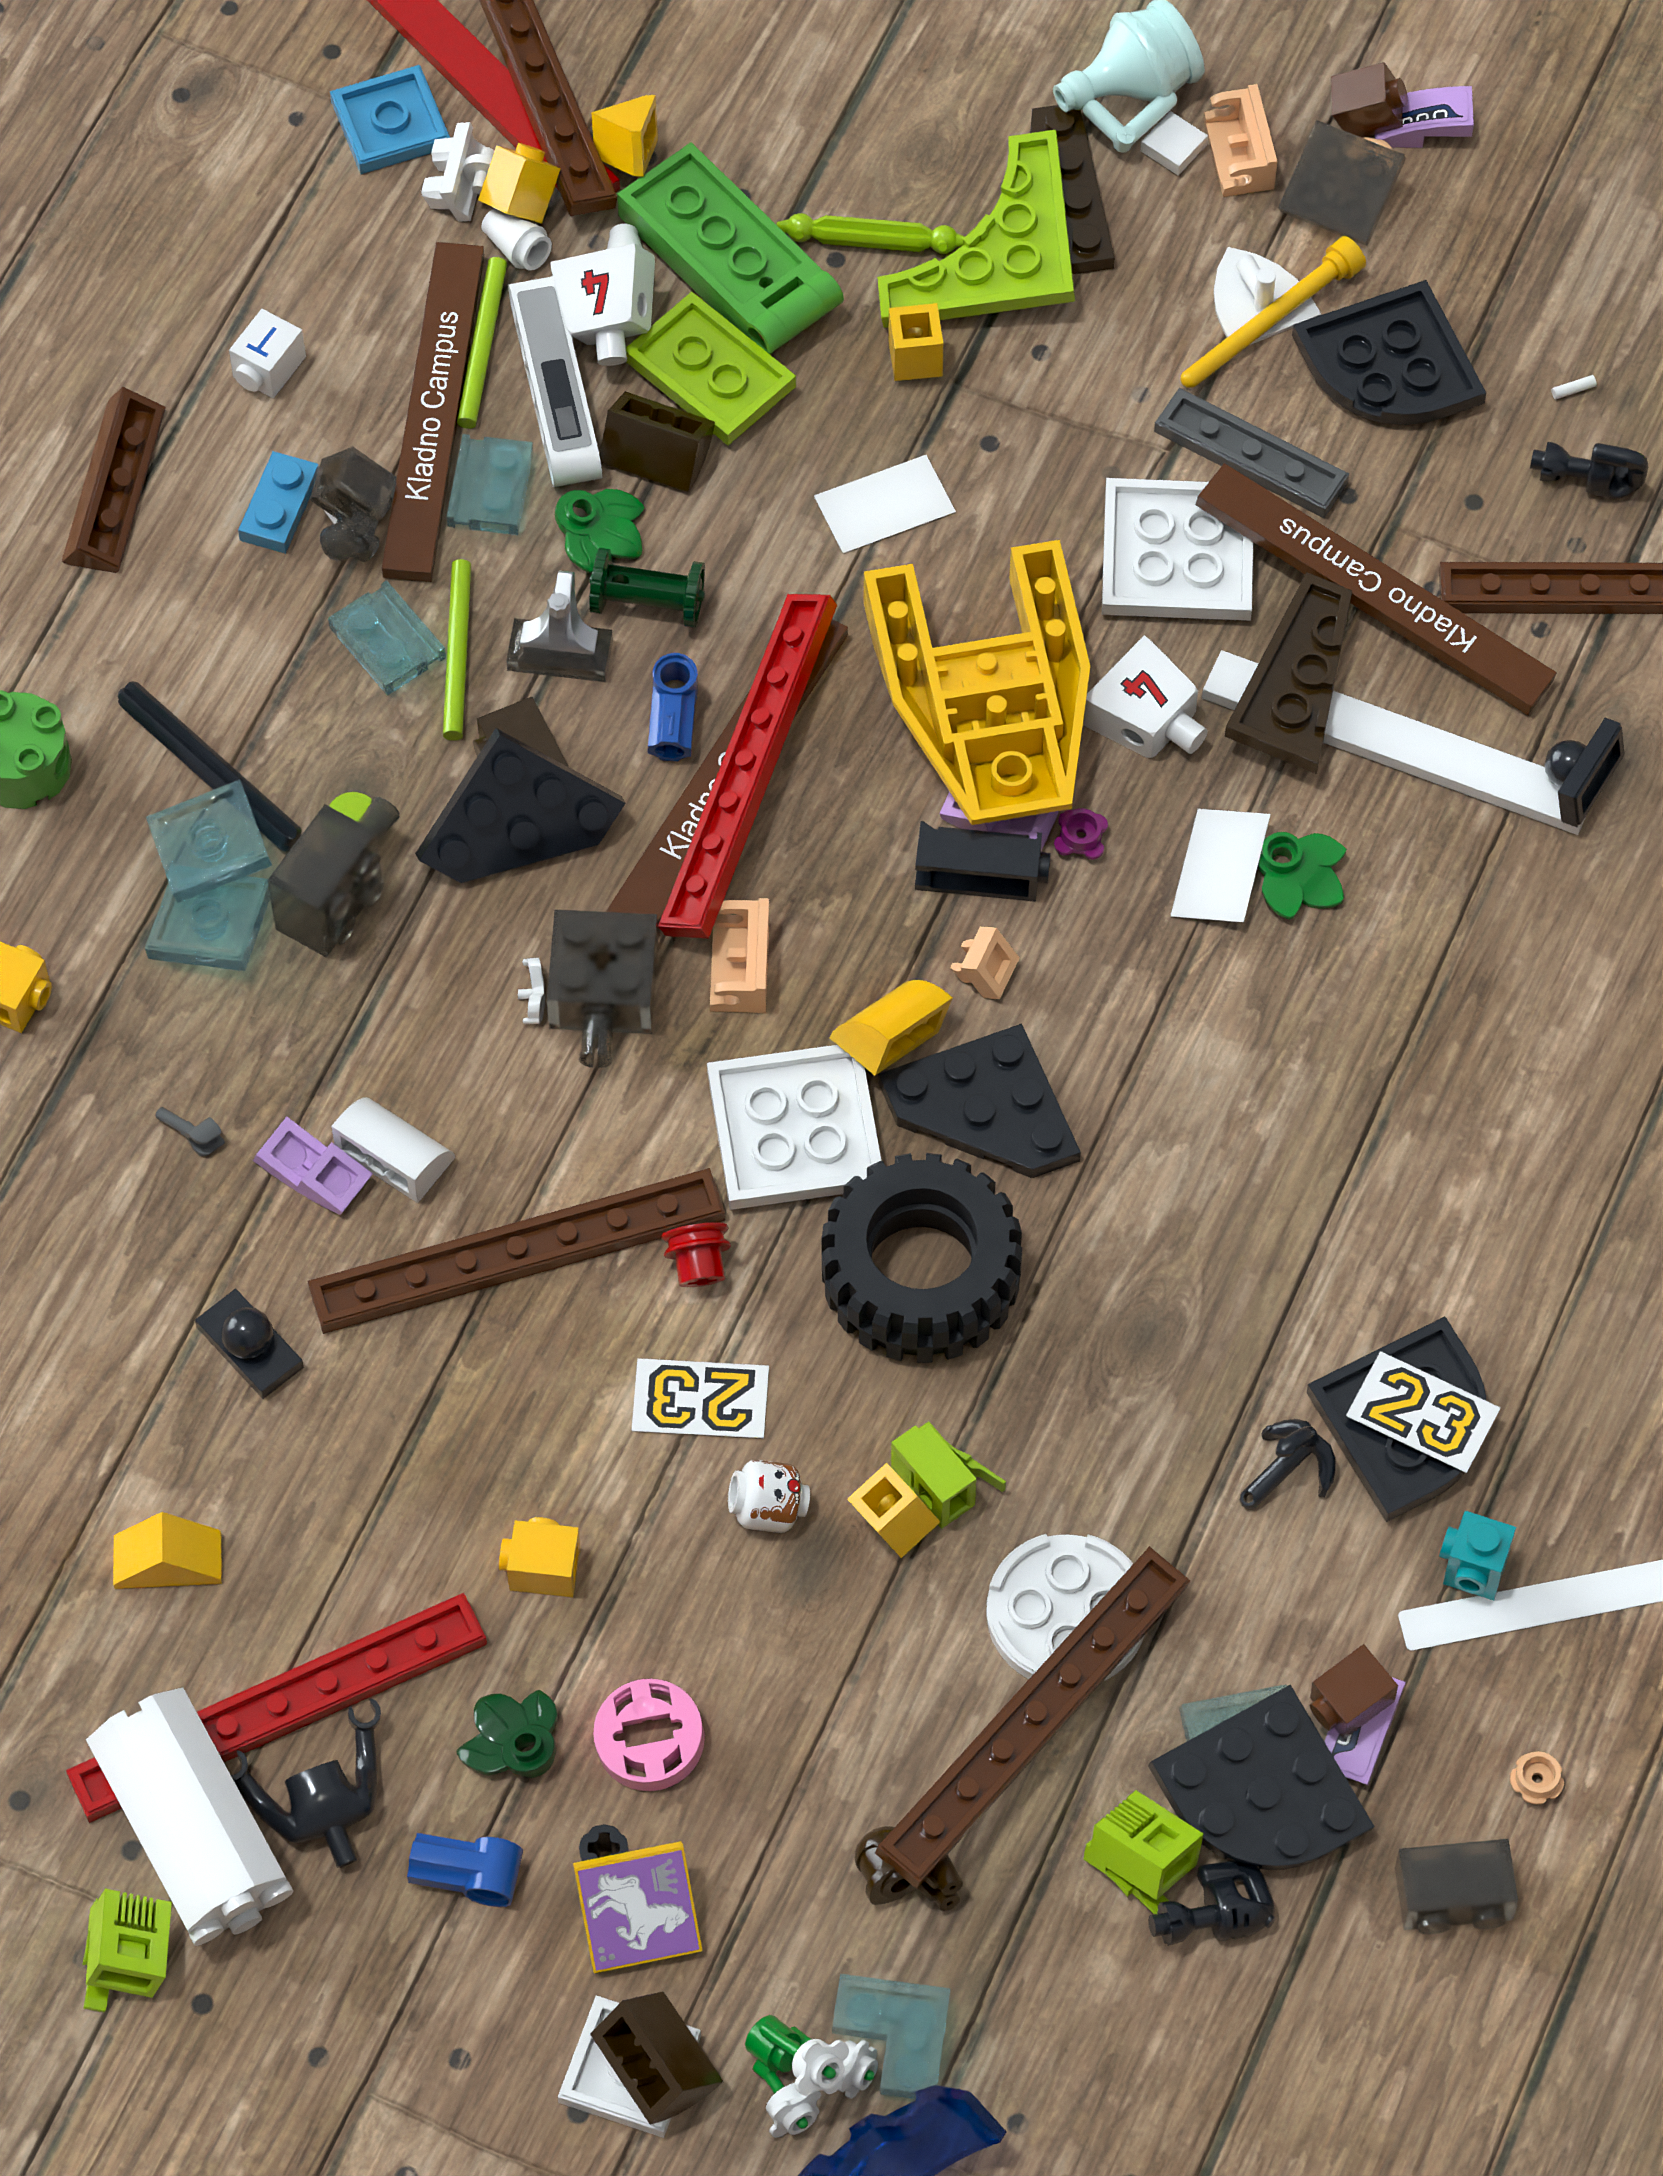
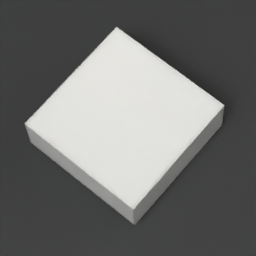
M1170 111L1141 141L1140 151L1179 176L1207 146L1208 135Z

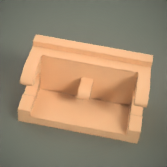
M1248 85L1246 89L1226 91L1210 97L1212 107L1230 105L1224 109L1217 108L1204 112L1203 119L1223 197L1273 190L1275 188L1277 158L1258 85Z
M759 898V901H723L713 926L710 1012L766 1013L770 925L769 898Z

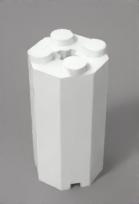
M184 1688L151 1695L138 1702L142 1709L141 1711L130 1717L127 1716L124 1710L117 1713L102 1724L86 1741L183 1921L193 1944L198 1946L214 1939L227 1928H230L235 1935L254 1927L262 1920V1916L259 1913L260 1910L282 1902L292 1895L294 1891Z

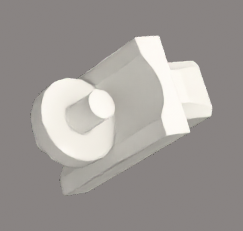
M470 122L457 123L454 137L434 140L431 152L432 162L438 171H445L444 176L425 178L421 191L423 198L431 209H450L458 222L471 221L477 194L481 192L494 154L492 148L485 147L473 138V126Z

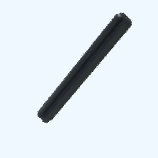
M131 681L124 688L120 689L117 694L119 705L280 850L291 851L295 845L300 843L303 837L301 827L138 682Z

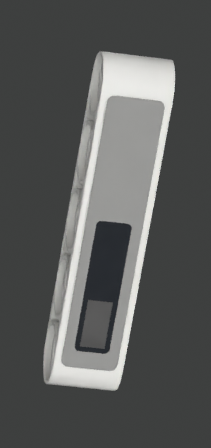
M552 276L508 284L512 314L553 487L601 479L602 468L572 337L567 330L554 278Z

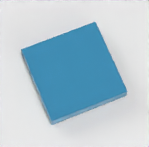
M420 65L330 91L331 103L360 175L431 154L435 139L450 138Z

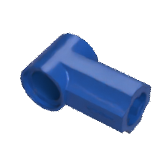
M670 653L660 657L652 671L653 690L647 750L648 754L654 755L662 761L678 762L682 758L691 757L695 703L698 695L697 667L692 659L684 654ZM671 680H679L686 685L673 689L664 684Z
M417 1833L409 1856L408 1883L463 1892L468 1899L476 1903L493 1907H506L511 1905L523 1849L514 1842L496 1837H480L473 1843Z

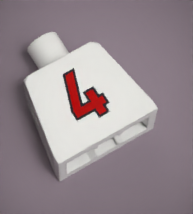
M633 243L551 262L554 282L570 335L587 345L596 344L598 364L613 366L625 363L627 361L625 338L647 333L651 328L655 270L654 255Z
M1143 636L1087 693L1083 725L1146 758L1155 757L1170 740L1189 754H1192L1203 743L1208 732L1205 727L1192 719L1197 706L1198 690L1196 686L1146 636Z

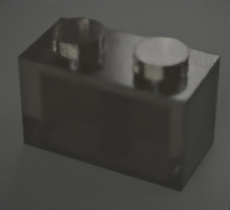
M1509 1839L1399 1849L1395 1864V1874L1404 1930L1418 1929L1421 1934L1431 1935L1446 1932L1453 1925L1473 1924L1474 1928L1493 1929L1506 1924V1920H1513L1518 1904V1896Z

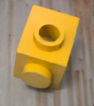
M518 143L516 151L496 145L478 201L506 214L542 223L561 168L543 161L545 152L529 145Z
M937 303L889 308L888 342L894 381L943 376V337Z
M0 941V1025L22 1033L34 1011H40L46 1005L51 994L52 983L49 980L45 960L40 954L27 946L18 945L15 948Z
M887 1463L847 1499L900 1558L907 1554L940 1523L939 1519Z
M543 1517L531 1518L528 1522L515 1520L512 1539H502L499 1556V1570L507 1571L509 1590L573 1598L581 1549L579 1527L562 1526L552 1519Z

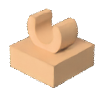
M980 926L975 938L963 941L961 945L962 949L966 952L963 963H952L950 968L960 981L972 983L983 998L1000 999L1020 957L997 928Z

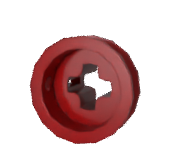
M692 1224L671 1229L661 1235V1239L668 1243L669 1246L664 1252V1257L676 1260L680 1287H702L726 1279L722 1252L731 1247V1243L724 1239V1234L729 1229L727 1224Z

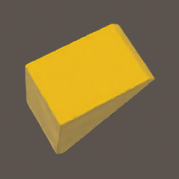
M645 95L591 112L593 142L601 160L632 176H644L658 141L656 95Z
M160 1512L114 1535V1589L222 1584V1533L219 1529Z

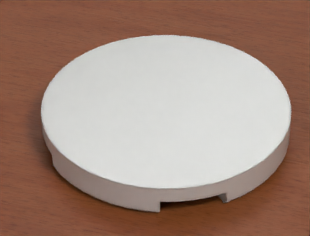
M1044 1534L1024 1542L1009 1553L1001 1562L989 1586L986 1609L987 1625L997 1651L1015 1671L1030 1679L1133 1563L1123 1552L1109 1542L1089 1534L1087 1537L1078 1535H1054L1047 1537ZM1144 1636L1105 1680L1117 1674L1133 1659L1142 1644Z

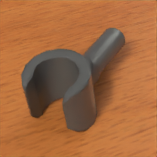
M160 1107L156 1112V1118L185 1136L199 1156H207L225 1143L224 1139L220 1136V1127L210 1117L195 1127L189 1121L182 1119L164 1107Z

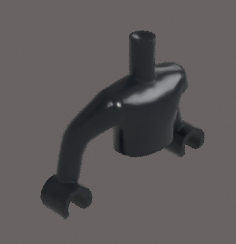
M369 1698L375 1717L370 1722H359L356 1720L351 1706H349L348 1710L349 1724L355 1730L356 1785L350 1784L338 1760L326 1762L300 1772L284 1782L289 1795L290 1812L285 1811L252 1777L247 1771L248 1763L246 1756L243 1752L236 1750L242 1768L237 1774L231 1775L251 1808L266 1824L291 1843H302L325 1837L337 1868L357 1861L346 1828L369 1816L375 1807L377 1758L374 1729L379 1724L381 1710L377 1701Z

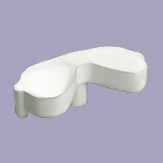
M523 959V965L529 967L532 989H518V999H529L528 1018H524L523 1023L540 1024L544 1016L545 985L540 959Z

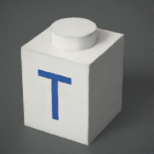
M261 309L229 349L233 377L245 389L253 392L258 390L274 399L306 358L302 329Z

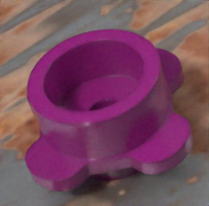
M1083 808L1062 812L1058 818L1061 832L1060 836L1054 841L1055 850L1063 856L1076 853L1083 854L1091 860L1101 857L1104 852L1101 838L1102 833L1108 829L1107 819L1100 814ZM1078 832H1083L1086 834V836L1083 838H1079L1076 834Z

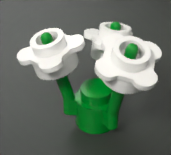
M774 2015L765 2016L756 2022L749 2031L745 2041L747 2052L757 2059L752 2070L767 2082L774 2093L766 2105V2111L774 2121V2124L769 2129L774 2138L781 2137L787 2132L791 2135L799 2134L815 2122L819 2114V2109L816 2106L817 2100L821 2097L819 2090H823L827 2094H833L837 2090L845 2091V2096L852 2099L859 2090L863 2091L870 2085L878 2068V2061L875 2060L877 2049L869 2047V2042L861 2040L856 2044L851 2040L845 2043L841 2040H836L831 2045H828L820 2039L809 2038L795 2026L789 2028ZM780 2070L786 2073L793 2070V2074L797 2079L795 2083L784 2086L776 2072Z

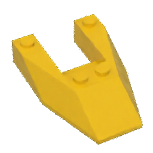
M1060 540L1011 547L1009 580L1022 633L932 648L913 564L864 571L865 612L874 650L892 704L971 825L1072 809L1090 676V662Z

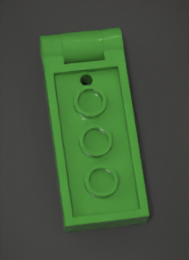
M692 142L617 193L618 216L626 224L633 225L638 230V236L709 306L769 354L776 351L844 301L843 292L837 281L828 272L823 271Z

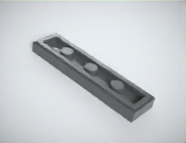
M1181 388L1177 390L1155 422V433L1220 466L1224 463L1263 488L1322 518H1325L1349 481V473Z

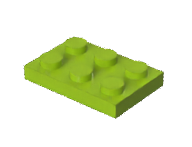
M692 291L656 321L647 333L641 334L626 347V363L686 412L715 421L713 434L728 446L796 387L795 374Z

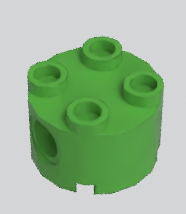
M0 690V806L27 809L37 806L36 801L43 799L47 795L49 800L56 796L69 779L72 759L60 710L55 704L32 693H8Z

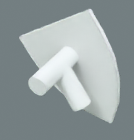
M1228 247L1217 268L1214 285L1215 311L1226 337L1230 336L1299 282L1297 278L1280 265L1262 256ZM1310 297L1251 344L1293 328V324L1320 316L1321 313L1313 299Z

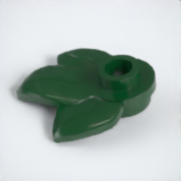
M536 1690L528 1695L521 1704L504 1694H490L478 1699L474 1707V1720L480 1734L457 1749L456 1752L461 1762L475 1772L487 1776L510 1770L525 1778H535L546 1773L551 1768L556 1755V1742L551 1733L558 1721V1711L553 1700L541 1690ZM535 1745L531 1750L522 1752L525 1748Z

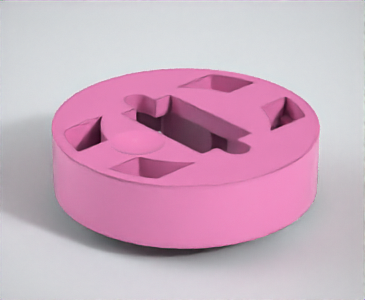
M641 1679L627 1683L607 1697L596 1715L593 1735L599 1759L613 1779L631 1789L657 1791L679 1783L695 1768L704 1748L705 1733L696 1704L684 1690L667 1681ZM652 1693L671 1697L672 1705L661 1699L653 1698ZM629 1698H632L633 1702L626 1705L620 1711V1713L617 1714L616 1708L624 1701L628 1700ZM670 1717L671 1723L680 1722L683 1724L681 1729L673 1731V1739L627 1748L625 1740H614L616 1734L624 1733L623 1726L643 1723L642 1721L652 1719L654 1721ZM681 1754L682 1763L666 1773L665 1768L672 1765ZM626 1764L633 1769L645 1772L646 1777L629 1774Z

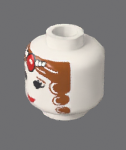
M751 1460L745 1464L742 1471H735L732 1475L728 1492L729 1512L736 1514L738 1522L744 1528L776 1533H785L791 1529L797 1516L805 1517L810 1501V1488L808 1485L801 1484L799 1471L793 1465L763 1460Z

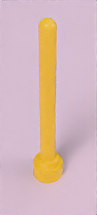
M1342 236L1326 249V255L1322 258L1323 264L1183 371L1180 377L1182 385L1186 388L1196 387L1332 280L1340 281L1343 278L1351 279L1366 267V258L1360 247L1346 236Z

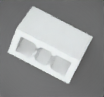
M367 1097L361 1098L350 1105L331 1126L336 1146L375 1176L417 1203L455 1159V1154Z

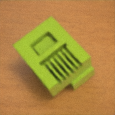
M929 1421L920 1428L916 1425L891 1442V1468L939 1519L940 1523L938 1526L941 1529L975 1506L976 1477L982 1478L1001 1492L1006 1490L1005 1480L975 1461L971 1455L954 1448Z
M1135 1790L1126 1800L1122 1801V1804L1120 1803L1118 1807H1115L1114 1811H1110L1106 1818L1103 1817L1094 1825L1092 1840L1086 1844L1083 1860L1106 1874L1127 1897L1133 1894L1155 1915L1157 1914L1159 1903L1169 1901L1163 1894L1198 1864L1203 1833Z
M106 1888L99 1899L96 1898L90 1908L87 1942L82 1965H87V1988L83 2009L105 2013L109 1989L153 1998L166 1978L172 1902L156 1899L153 1903V1898H149L148 1902H146V1896H143L140 1901V1895H136L133 1899L134 1894L131 1893L126 1898V1892H123L120 1897V1891Z

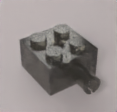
M374 797L371 800V804L358 821L324 804L267 880L275 929L324 957L329 955L336 944L342 945L348 940L355 927L356 917L365 905L368 907L372 906L383 890L384 880L382 879L381 856L379 855L378 844L393 824L399 820L400 813L393 804L381 797Z
M554 910L547 990L549 1029L582 1031L579 1062L584 1066L593 1068L596 1048H598L597 1055L599 1056L598 1068L611 1065L613 1032L652 1034L659 946L657 914Z

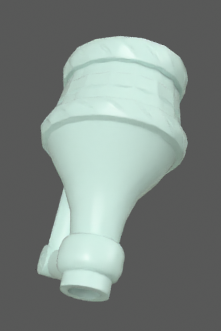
M1153 0L1144 10L1131 13H1115L1111 19L1110 29L1105 37L1102 49L1092 64L1083 71L1075 70L1065 75L1061 79V83L1053 87V94L1057 104L1064 112L1072 109H1083L1084 115L1113 142L1114 148L1118 152L1124 153L1129 151L1141 136L1176 105L1177 96L1175 92L1185 83H1196L1203 77L1205 72L1204 60L1192 30L1179 11L1167 0ZM1107 95L1128 96L1151 103L1126 126H1123L1095 98Z

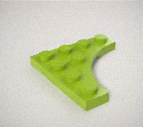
M1056 130L1008 136V162L1001 185L1002 193L991 214H986L977 226L963 238L964 245L941 261L934 258L914 268L877 277L883 328L889 327V308L937 303L940 320L1075 302Z

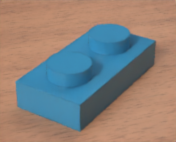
M272 451L238 529L240 541L286 554L312 495L311 492L315 488L320 476L319 464Z

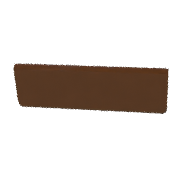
M122 387L108 401L62 557L63 563L113 573L119 571L166 409L165 406L125 387Z

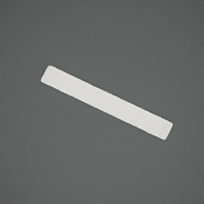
M1663 1560L1497 1592L1494 1601L1481 1596H1475L1400 1611L1398 1617L1406 1647L1412 1651L1663 1601Z

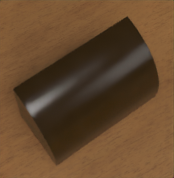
M625 391L607 412L599 454L600 461L615 468L689 492L705 462L713 436L715 421Z
M664 1991L622 2000L590 2033L650 2125L672 2118L687 2110L709 2095L723 2082Z

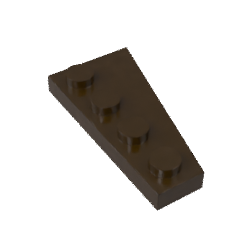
M1059 105L1033 108L1030 133L1056 130L1072 274L1114 269L1115 257L1081 110L1072 109L1064 112Z
M1306 572L1226 725L1225 737L1317 774L1352 590Z

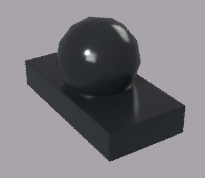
M1605 717L1587 746L1579 741L1565 740L1556 743L1548 751L1544 763L1545 772L1550 781L1560 787L1558 799L1561 822L1574 827L1581 825L1624 757L1625 751L1621 723Z
M236 1288L195 1319L196 1328L262 1399L304 1368L303 1360L273 1329V1325L266 1314L254 1308Z

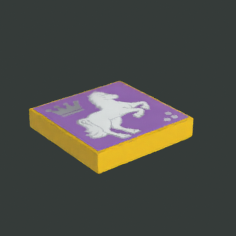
M682 1841L573 1863L594 1973L702 1951Z

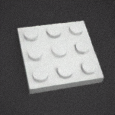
M1106 478L1102 615L1251 621L1253 541L1195 505L1198 495L1209 482Z
M838 1045L707 1063L709 1087L730 1210L843 1194L844 1185L854 1176H860L864 1180L867 1178V1167L881 1161L865 1067Z

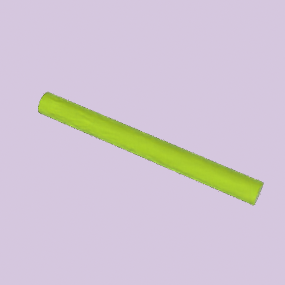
M492 257L488 260L457 419V424L466 429L476 427L507 268L506 260L500 257Z
M464 559L453 561L451 567L443 737L450 741H457L463 737L471 563Z

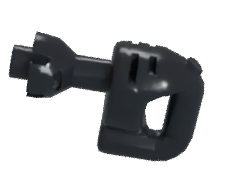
M1547 442L1545 451L1533 450L1530 469L1540 470V481L1545 482L1557 481L1566 475L1587 479L1586 492L1596 496L1617 499L1631 494L1645 483L1648 461L1643 454L1637 451L1602 443L1594 445L1591 460L1573 457L1560 445Z
M1231 1860L1202 1865L1198 1868L1197 1877L1204 1890L1205 1906L1188 1908L1176 1901H1165L1159 1903L1157 1914L1150 1915L1148 1919L1151 1935L1153 1937L1162 1936L1167 1946L1183 1942L1194 1930L1210 1927L1218 1940L1228 1941L1230 1938L1238 1939L1252 1936L1264 1927L1270 1928L1275 1921V1903L1259 1867ZM1234 1882H1242L1244 1884L1249 1899L1239 1894Z

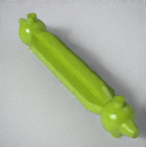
M804 213L794 214L789 219L778 221L776 224L792 240L797 242H804L813 237L823 244L920 252L932 247L934 251L940 254L951 253L955 248L964 245L963 238L965 237L958 234L948 225H941L931 230L921 223L829 215L812 220L810 216Z

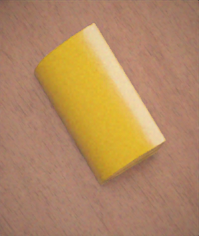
M923 980L907 981L838 1026L832 1032L829 1039L875 1076L939 1033L953 997L930 982Z

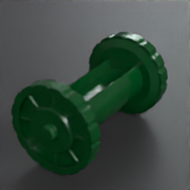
M599 548L593 572L590 576V613L602 614L606 602L609 600L683 611L684 626L695 628L698 623L702 601L705 598V563L694 561L688 575L612 565L611 550Z

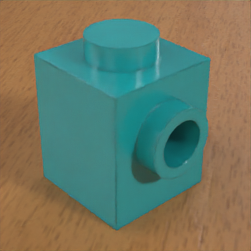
M1464 1511L1459 1529L1449 1526L1441 1547L1439 1557L1448 1560L1443 1584L1494 1601L1510 1554L1516 1527Z

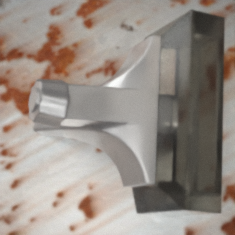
M561 570L558 572L553 594L548 599L547 608L541 616L534 620L514 618L506 659L507 671L606 682L613 644V630L589 627L582 621L577 610L574 572Z

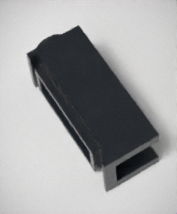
M921 821L915 870H917L915 890L1036 902L1038 883L1048 884L1051 853L1041 852L1042 833L1037 832L1036 839H1031L1029 835L948 827L934 829L924 821Z

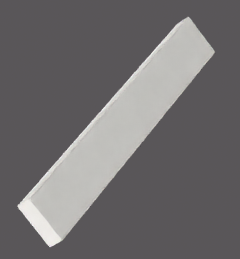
M1221 650L1203 688L1202 699L1235 710L1258 663ZM1333 691L1323 743L1570 833L1579 834L1584 820L1578 827L1561 822L1558 799L1560 787L1550 781L1545 772V767Z

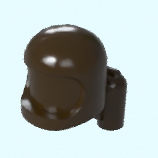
M879 1827L861 1838L856 1847L854 1859L858 1870L862 1872L867 1881L865 1892L872 1905H882L895 1901L917 1889L930 1901H935L941 1911H948L958 1905L960 1897L957 1891L961 1889L963 1882L948 1855L916 1889L899 1875L894 1867L875 1854L878 1845L895 1827Z

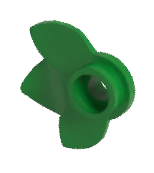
M605 489L594 495L583 490H572L560 497L554 511L555 520L560 530L565 534V552L570 560L579 568L591 574L599 548L610 549L611 557L620 559H638L642 555L641 536L632 521L642 514L644 505L636 497L618 489ZM573 507L583 509L588 516H577L573 511Z
M1277 832L1265 838L1258 868L1265 876L1262 885V895L1266 903L1276 914L1289 920L1296 916L1302 903L1308 907L1318 909L1332 908L1342 904L1344 899L1342 885L1331 867L1343 859L1347 849L1332 837L1319 833H1313L1298 839L1293 834ZM1282 855L1287 857L1290 862L1279 863L1274 861L1273 858Z

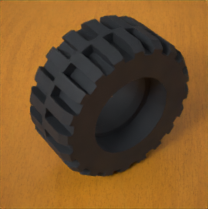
M911 1153L897 1155L893 1165L886 1167L883 1161H879L868 1166L867 1178L864 1180L860 1176H854L844 1185L843 1197L834 1198L828 1210V1222L823 1224L821 1238L822 1282L825 1283V1297L829 1308L838 1311V1323L847 1333H853L858 1330L859 1343L869 1350L874 1351L878 1345L886 1348L887 1358L902 1361L904 1354L917 1355V1363H933V1355L945 1353L946 1359L949 1360L963 1355V1345L970 1343L973 1348H978L989 1340V1327L994 1330L1000 1329L1007 1320L1009 1306L1014 1305L1017 1299L1021 1277L1022 1231L1019 1219L1013 1217V1205L1006 1193L999 1192L995 1195L996 1182L987 1174L980 1172L975 1177L971 1174V1164L959 1159H955L953 1165L943 1163L941 1154L926 1153V1160H912ZM926 1227L943 1231L956 1238L969 1252L971 1263L959 1277L945 1285L935 1288L917 1289L897 1284L887 1278L873 1263L872 1253L883 1240L898 1231L908 1228Z

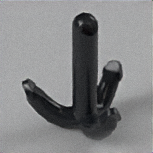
M1289 1419L1266 1426L1261 1433L1262 1439H1280L1275 1450L1278 1457L1241 1492L1239 1501L1242 1507L1246 1509L1256 1508L1311 1453L1316 1456L1318 1461L1320 1484L1318 1496L1325 1498L1327 1491L1334 1483L1336 1459L1331 1444L1318 1435L1315 1428L1304 1420ZM1253 1495V1501L1247 1503V1496Z

